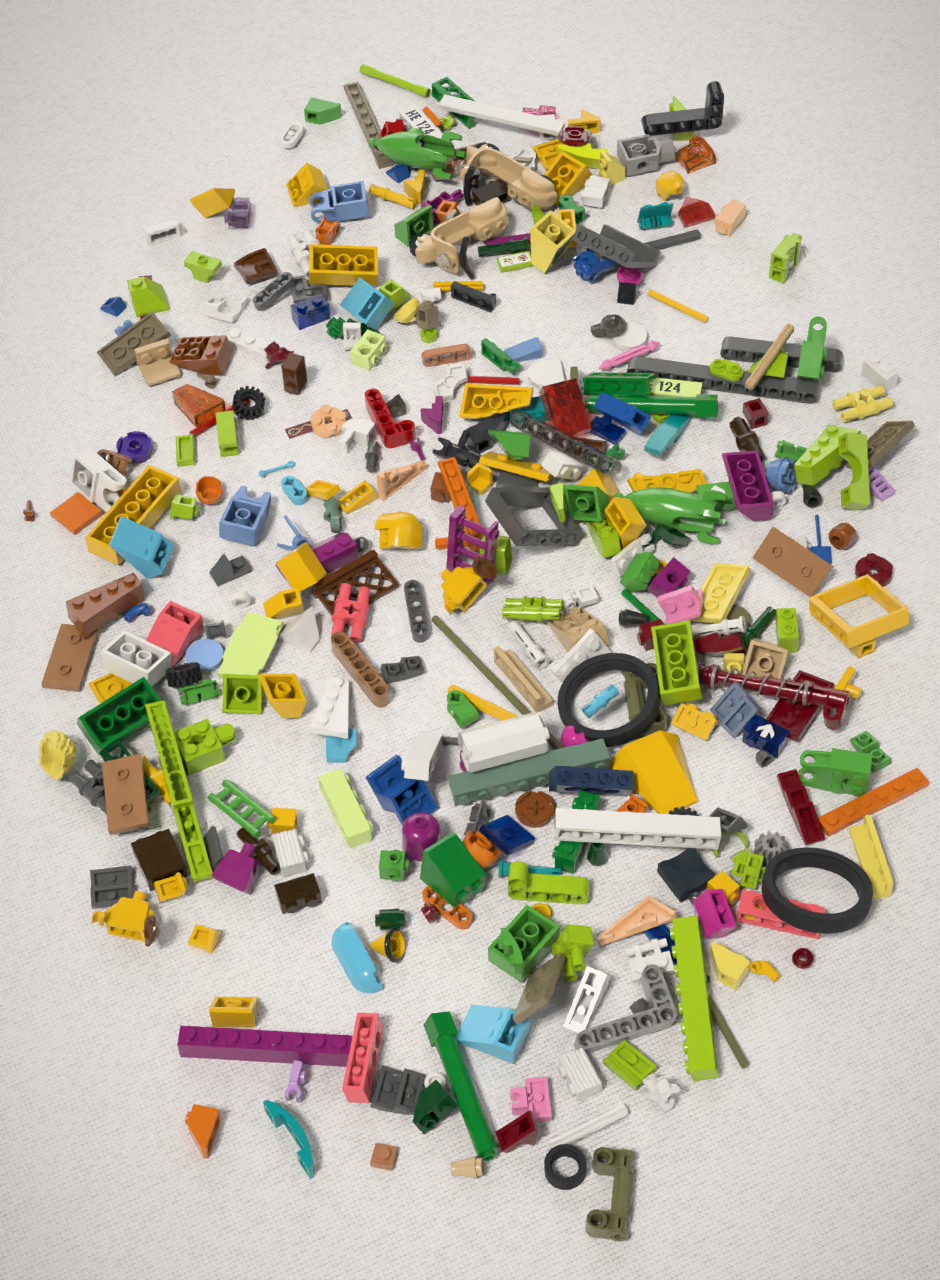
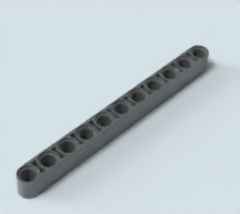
M642 356L631 357L626 372L656 373V378L702 383V389L807 404L817 402L820 388L819 383L814 380L763 375L755 388L750 390L745 387V382L752 374L749 371H743V378L740 381L732 382L712 375L707 365Z

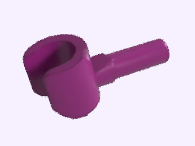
M417 437V442H412L410 439L411 450L418 453L421 461L425 460L421 451L420 438Z

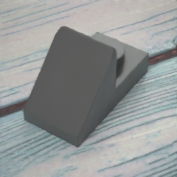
M223 554L209 574L217 587L251 573V568L243 555L229 561L226 555Z

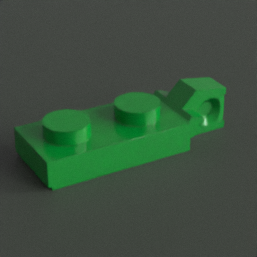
M487 338L481 341V354L505 372L507 370L514 375L521 370V365L516 360H512L495 343Z

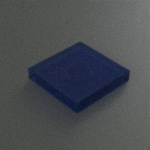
M509 815L486 823L479 829L482 835L507 856L534 844L536 839Z

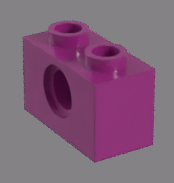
M673 557L653 579L647 590L658 598V596L676 591L679 586L683 588L689 581L687 576L691 571Z

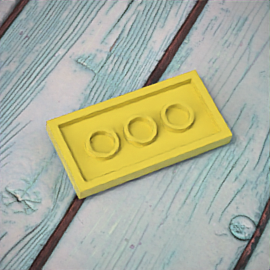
M715 563L701 588L704 592L701 615L695 619H690V621L721 623L722 620L726 619L751 571L749 565Z

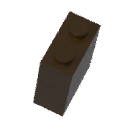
M169 828L131 843L133 855L150 892L155 890L154 882L173 877L175 873L180 872L181 877H188L185 862Z

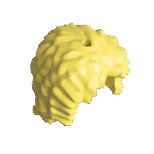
M51 730L44 734L45 738L39 744V766L43 767V772H47L48 775H51L52 780L55 781L63 779L65 773L69 772L75 762L77 748L68 735Z

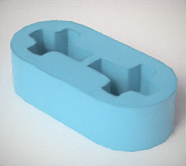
M284 477L281 481V486L286 496L295 505L305 504L308 499L306 489L295 477Z

